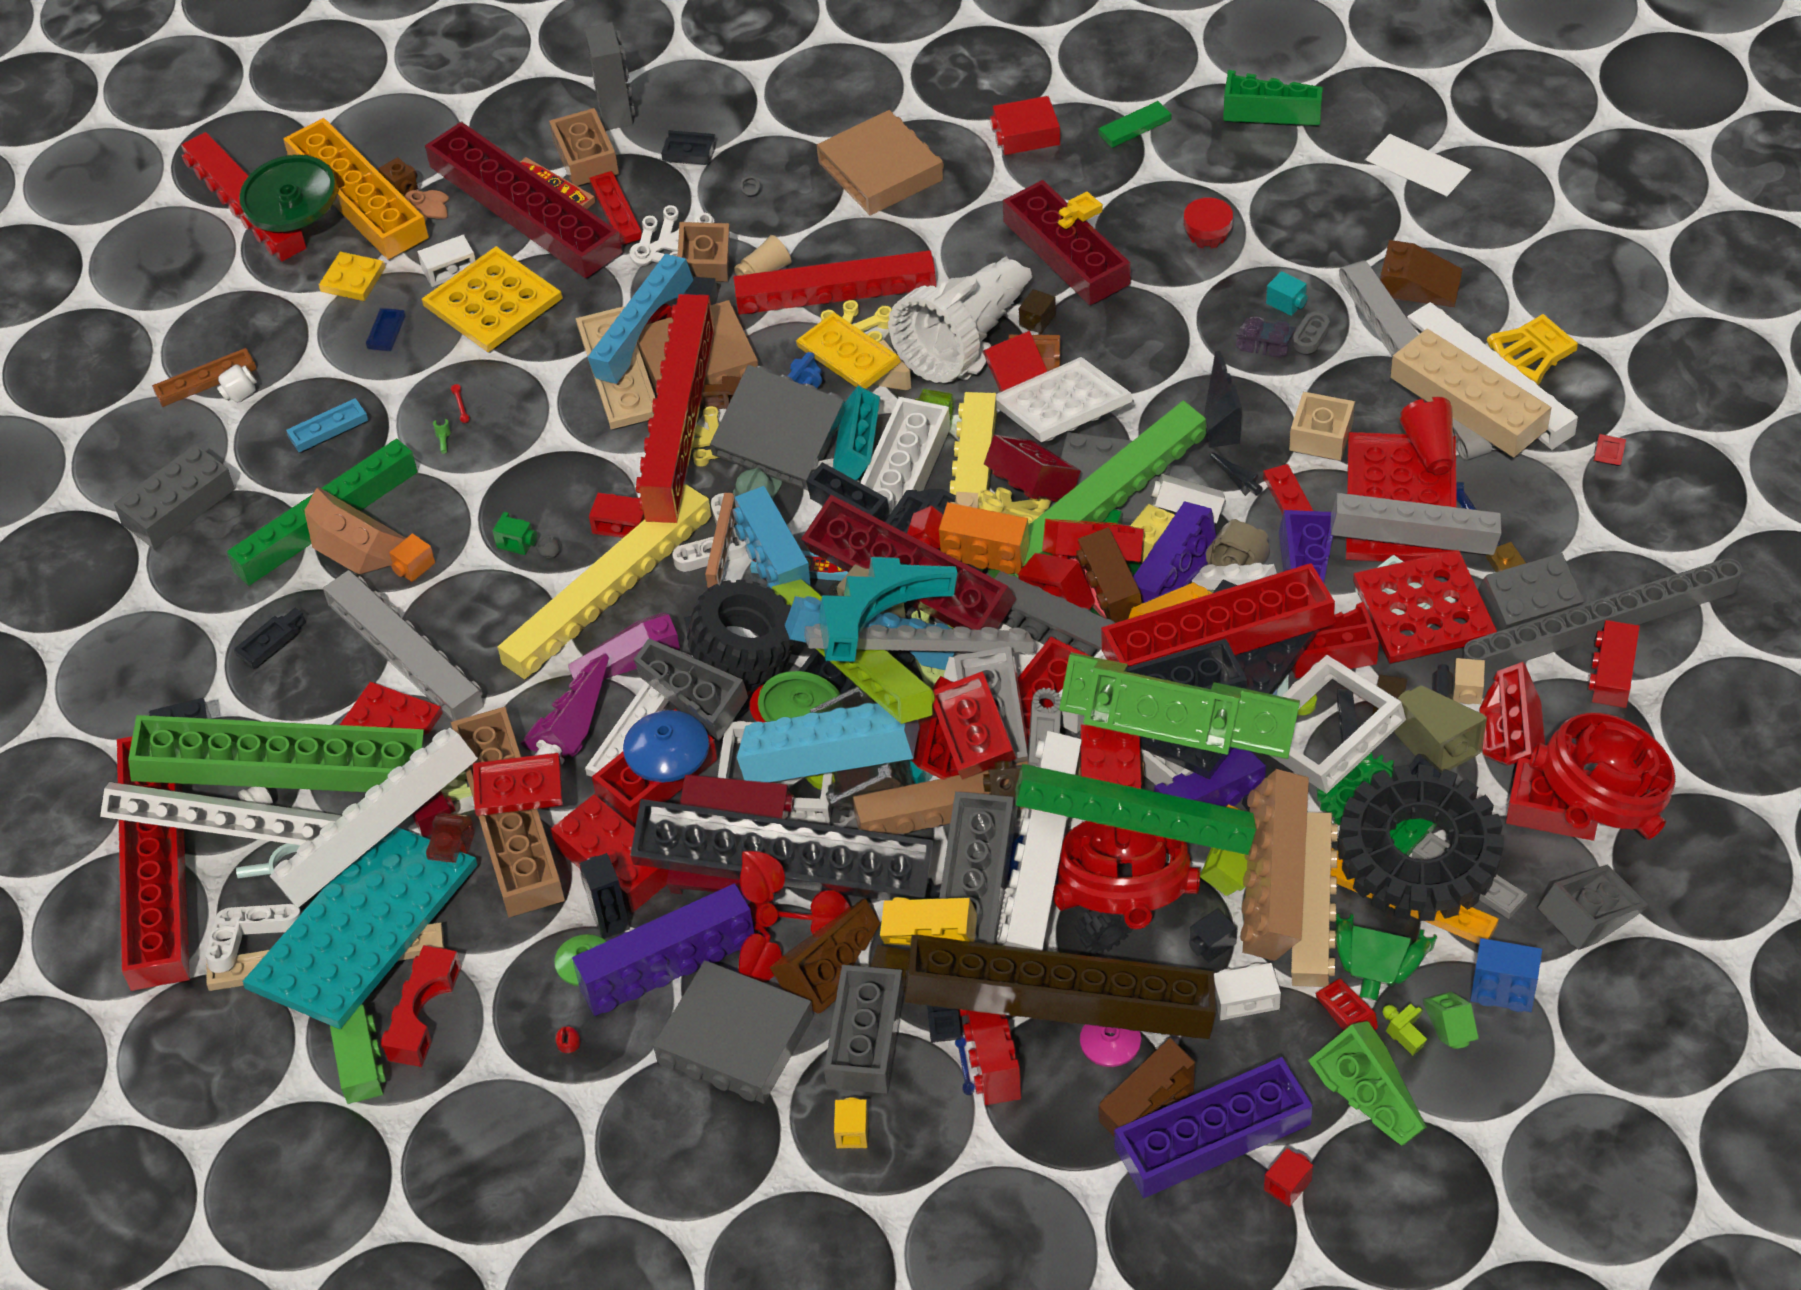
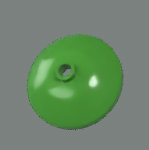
M792 671L778 674L763 685L758 698V708L763 719L766 722H770L783 717H800L812 712L817 714L830 712L837 708H843V701L838 690L826 679L809 672Z

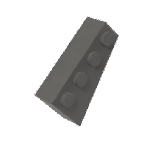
M648 638L634 658L640 678L682 712L698 719L706 731L718 741L748 699L742 679Z

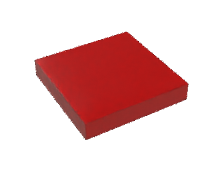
M1030 331L982 351L1000 392L1048 372Z

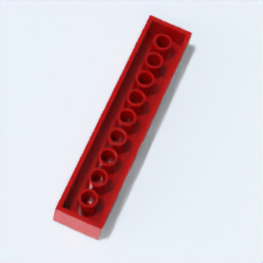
M679 294L677 305L672 306L673 323L668 325L669 342L666 341L664 344V356L666 358L661 360L660 374L662 377L657 379L656 383L658 397L654 398L652 402L654 416L649 418L648 431L650 435L645 437L644 441L646 455L641 457L640 472L642 474L641 477L636 479V492L641 494L639 509L644 511L646 522H678L714 336L709 295Z
M133 736L117 739V779L119 784L182 792V783L131 781L128 759ZM118 819L122 973L131 991L190 980L184 829Z

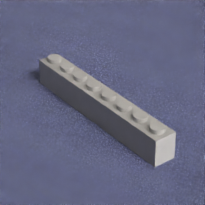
M348 570L323 587L328 605L431 702L441 706L442 712L452 721L470 717L484 707L481 699L483 693L479 685L475 681L470 682L460 667L452 666L446 655L441 650L437 652L426 636H420L410 621L401 619L398 611L393 606L388 607L377 591L372 592L362 577H356Z

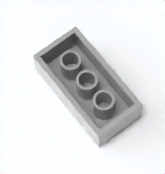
M1011 646L954 656L957 680L983 671L1017 758L1012 760V764L1028 761V740L1015 658Z

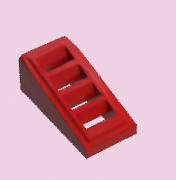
M1341 979L1315 993L1316 998L1343 1031L1352 1024L1367 1021L1374 1030L1378 1028L1376 1013ZM1340 993L1343 994L1342 996H1340L1339 998L1335 999L1334 1001L1331 1000L1332 998H1334L1335 996L1339 995Z

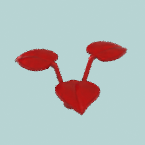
M743 851L740 887L744 897L751 901L748 906L751 911L752 923L755 924L754 928L760 931L762 935L754 933L744 941L739 956V974L760 982H766L774 977L769 967L778 961L782 954L776 943L769 942L771 937L764 927L773 925L778 917L812 920L811 933L813 934L849 909L850 905L840 893L824 890L819 892L812 900V915L777 911L773 904L767 902L773 900V893L781 890L784 886L785 874L782 865L778 860L766 853Z

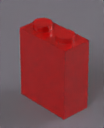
M1049 96L993 106L990 126L992 131L996 130V144L1002 147L1004 155L1060 145V126Z

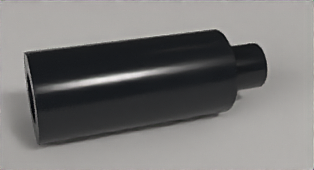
M1440 664L1438 670L1433 673L1432 690L1453 700V673L1449 671L1448 665Z

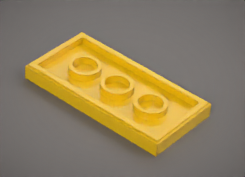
M835 312L796 340L797 346L806 353H814V359L855 387L859 385L867 389L901 363L897 354Z

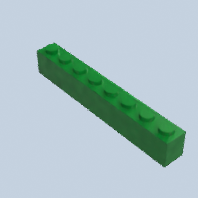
M396 438L321 489L361 511L418 473L413 452ZM312 495L226 551L233 572L248 586L311 545L305 508Z
M1022 764L1015 789L1016 806L1245 855H1249L1256 832L1254 813L1027 764Z

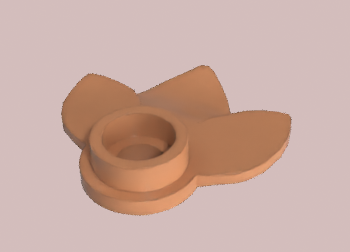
M412 190L406 193L405 198L424 216L425 222L427 217L447 219V210L444 203L449 200V197L445 193L437 190L426 192Z

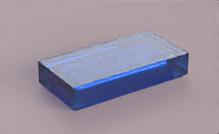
M380 308L366 341L367 349L392 351L405 319L404 310Z

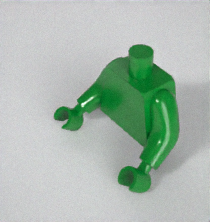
M1336 913V945L1341 964L1346 972L1351 973L1352 978L1363 980L1359 997L1368 1000H1378L1381 984L1394 987L1395 983L1401 984L1416 971L1427 953L1434 949L1437 935H1434L1433 938H1426L1424 936L1425 930L1421 929L1417 941L1411 945V938L1354 926L1353 914H1350L1348 919H1341L1340 913Z

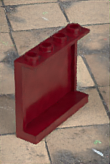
M685 775L680 805L787 820L788 812H793L794 795H791L787 784ZM674 870L668 871L666 884L672 894H683V889L717 892L735 883L741 895H743L740 880ZM781 890L773 893L774 899L769 901V903H774L775 894H780Z

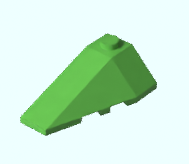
M1368 1021L1352 1024L1308 1060L1325 1086L1347 1099L1349 1105L1356 1110L1359 1109L1371 1118L1373 1124L1401 1146L1427 1128L1386 1046Z

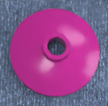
M1084 1025L1080 1034V1045L1085 1056L1095 1064L1105 1067H1117L1128 1063L1137 1055L1141 1046L1140 1031ZM1107 1033H1114L1115 1035H1114V1036H1107L1106 1034H1107Z

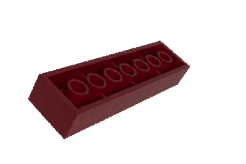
M833 495L829 496L801 538L811 553L847 572L855 564L869 569L871 557L899 558L900 565L956 567L957 579L954 596L927 597L906 601L909 605L953 628L961 626L967 627L970 630H982L984 627L997 629L1016 601L1009 586Z

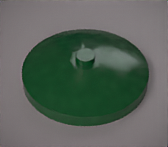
M287 155L270 160L255 169L244 181L240 190L239 201L245 217L254 226L273 232L291 231L315 222L330 209L337 195V183L331 168L322 160L309 155Z

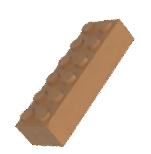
M1276 769L1249 793L1247 805L1250 807V812L1254 813L1256 832L1249 855H1244L1247 860V871L1243 878L1246 893L1242 903V913L1244 914V925L1240 933V939L1243 941L1242 953L1276 961L1302 940L1309 777Z

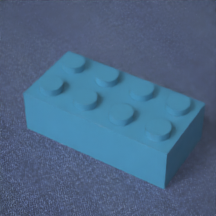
M765 486L735 496L736 508L733 509V515L738 525H735V531L739 540L746 542L745 548L751 560L755 559L757 562L756 568L760 578H765L768 582L767 586L771 589L772 586L802 579L810 586L808 561Z

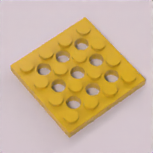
M496 246L423 297L422 303L424 307L486 352H490L563 298L560 290Z

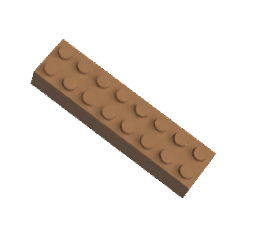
M505 707L451 722L452 729L461 736L478 758L474 763L521 757ZM473 764L465 769V773L474 800ZM537 809L478 816L508 918L565 901L559 876Z

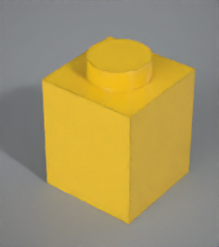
M857 1098L835 1100L834 1136L836 1148H867L868 1109L866 1100H859Z

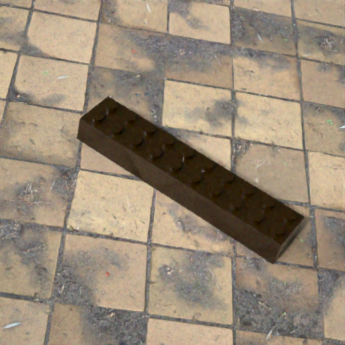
M911 935L904 1003L1151 1032L1163 1035L1210 1039L1216 1014L1214 971Z

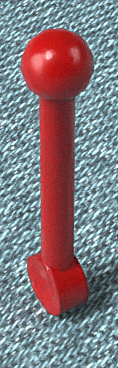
M455 384L451 386V392L456 396L461 413L460 421L468 423L470 417L464 409L460 395L462 392L461 386Z

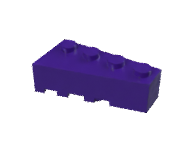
M1284 510L1279 528L1283 572L1312 563L1324 583L1333 535H1331L1332 512Z

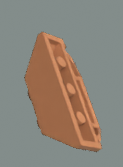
M319 487L316 488L305 508L312 548L358 575L391 566L392 561L389 552L406 539L404 536Z

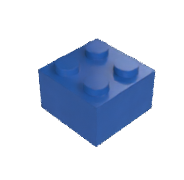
M1480 938L1470 1002H1476L1483 1006L1509 1008L1516 1012H1532L1542 949Z

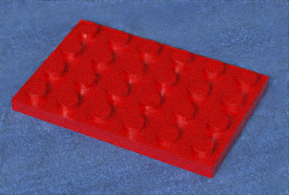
M1349 432L1347 494L1456 508V436H1453L1454 464L1448 472L1435 474L1427 470L1407 434ZM1346 537V560L1386 561L1392 555H1395L1405 562L1454 551Z

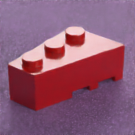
M1364 601L1356 604V609L1345 614L1342 612L1335 614L1334 625L1320 629L1292 667L1295 679L1302 678L1311 670L1314 664L1321 661L1326 655L1349 669L1377 664L1379 641Z

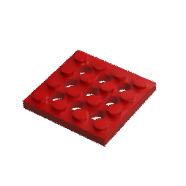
M1459 550L1356 572L1353 575L1355 586L1362 602L1364 601L1389 664L1465 647L1466 643L1471 640L1497 632ZM1442 576L1447 578L1448 581L1440 582L1435 578ZM1416 582L1421 584L1422 587L1414 588L1408 584ZM1390 588L1396 592L1393 594H1387L1382 590ZM1446 597H1453L1458 601L1455 603H1450L1449 601L1444 599ZM1427 603L1431 608L1423 609L1418 604ZM1393 609H1401L1405 613L1397 615L1391 611ZM1463 618L1467 620V623L1460 624L1454 621V619ZM1437 624L1441 628L1438 630H1433L1427 627V625ZM1410 630L1414 635L1406 636L1401 631Z

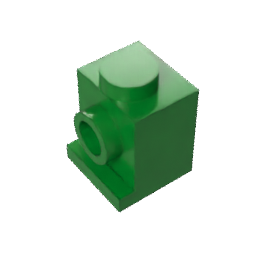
M503 512L493 529L496 547L506 551L526 555L529 548L537 540V531L532 530L530 522L510 518L508 512Z

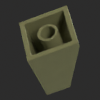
M1422 685L1413 690H1407L1398 697V700L1402 702L1406 720L1394 733L1415 756L1418 753L1425 754L1442 771L1443 769L1450 771L1482 753L1487 721L1484 714Z

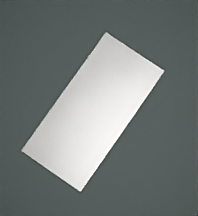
M1391 134L1365 159L1445 196H1448L1471 171L1467 167Z

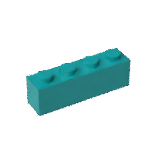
M859 385L844 403L845 413L839 423L832 468L854 480H857L871 463L880 396Z

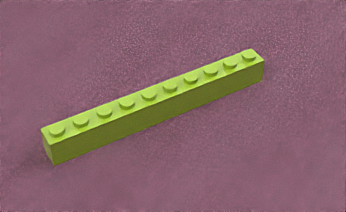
M802 579L772 586L775 594L784 597L787 601L786 605L790 604L791 607L795 596L802 598L811 596L820 601L822 599V596ZM816 649L825 657L824 649ZM857 649L855 661H830L899 723L903 724L932 716V703H934L932 689L886 650Z

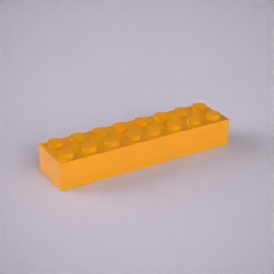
M325 118L283 138L288 155L313 156L322 160L331 168L337 183V195L333 205L387 260L429 238L424 216Z

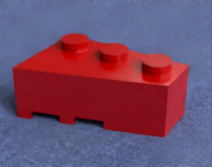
M1045 518L1042 551L1052 553V556L1068 559L1069 556H1076V551L1079 550V538L1109 527L1124 560L1141 562L1144 529L1119 523Z

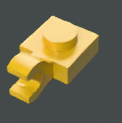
M1085 192L1068 200L1067 207L1059 211V214L1064 218L1059 220L1058 224L1066 229L1072 226L1077 218L1084 222L1102 213L1103 204L1090 193Z

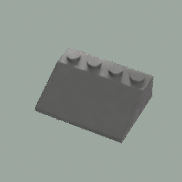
M1067 432L1061 458L1081 470L1076 486H1078L1132 441ZM1172 462L1167 465L1161 474L1170 476ZM1161 474L1155 475L1142 490L1135 491L1122 506L1114 509L1122 511V521L1133 523L1148 504H1153V497L1150 496L1154 481H1159Z

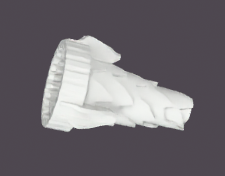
M1006 256L997 263L985 266L972 276L945 280L940 288L921 286L911 291L894 304L889 314V333L893 347L896 349L900 359L915 374L935 383L952 382L957 377L967 380L972 374H978L986 363L982 351L991 347L989 343L982 340L987 337L986 333L998 323L997 320L1006 314L1005 309L1021 294L1020 292L1023 291V287L1032 278L1030 268L1022 266L1015 260H1009Z

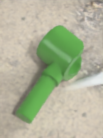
M445 419L446 423L441 426L437 425L436 420L433 422L436 437L440 440V451L442 454L447 453L446 439L451 434L447 419Z

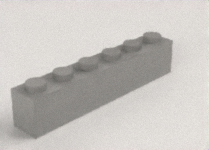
M1337 493L1331 513V535L1494 555L1501 536V514Z

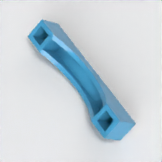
M665 254L587 358L596 379L614 384L619 382L630 367L637 340L649 318L665 302L678 298L679 294H684L693 282L686 258Z
M795 596L785 623V628L791 640L806 642L804 638L805 626L820 624V600L811 596L805 598ZM878 613L864 626L870 628L872 625H882L886 628H898L899 626L907 625L915 629L937 626L942 629H952L946 624L937 623L934 625L925 623L918 618H911L910 620L899 618L893 613ZM908 650L922 666L942 670L946 669L949 657H953L955 652Z

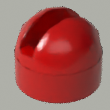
M562 1027L558 1030L555 1038L557 1048L563 1053L576 1051L581 1044L577 1030L573 1027ZM566 1035H568V1043H564Z

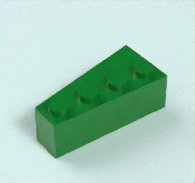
M1228 70L1224 94L1223 121L1235 123L1241 121L1255 122L1258 124L1279 123L1282 125L1303 124L1305 126L1320 125L1323 87L1291 82L1289 85H1286L1280 79L1259 80L1255 74L1247 73L1246 77L1236 75V71Z

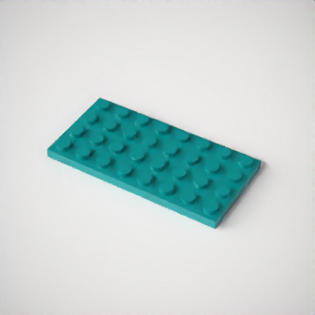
M395 827L323 888L242 981L244 988L341 1029L476 868V857Z

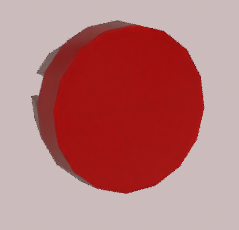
M1205 197L1189 203L1184 210L1183 225L1192 243L1196 242L1197 247L1204 249V246H1210V249L1217 248L1219 243L1223 244L1233 226V211L1230 205L1217 198Z

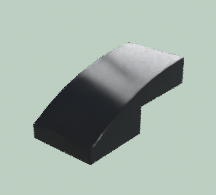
M927 1005L931 1043L961 1040L958 1009Z

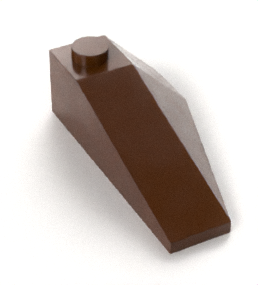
M866 898L861 899L792 948L769 968L784 991L810 1000L813 1011L817 1014L822 1013L836 1000L842 965L855 966L854 964L861 951L866 950L880 922Z

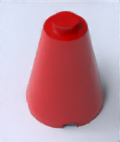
M1432 397L1433 401L1424 403V399L1416 400L1401 410L1400 423L1427 470L1435 474H1444L1454 464L1453 408L1451 402L1444 397Z

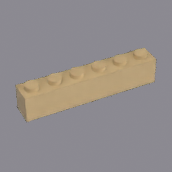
M1307 812L1302 940L1292 947V986L1326 987L1329 985V976H1335V958H1329V949H1335L1336 931L1330 930V921L1336 922V904L1330 903L1331 895H1336L1337 877H1331V868H1337V850H1332V842L1338 841V824H1332V813Z

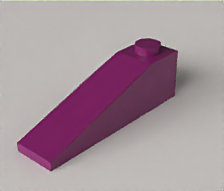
M663 612L638 620L568 664L573 680L590 660L605 653L609 656L603 679L637 669L634 658L648 638L680 651L678 635L669 614Z
M606 653L590 660L569 684L571 690L565 692L552 703L555 709L544 719L540 717L520 743L524 748L537 752L539 748L536 746V743L539 740H544L548 744L559 746L562 750V758L568 755L572 757L580 751L583 746L581 742L589 730L609 656Z

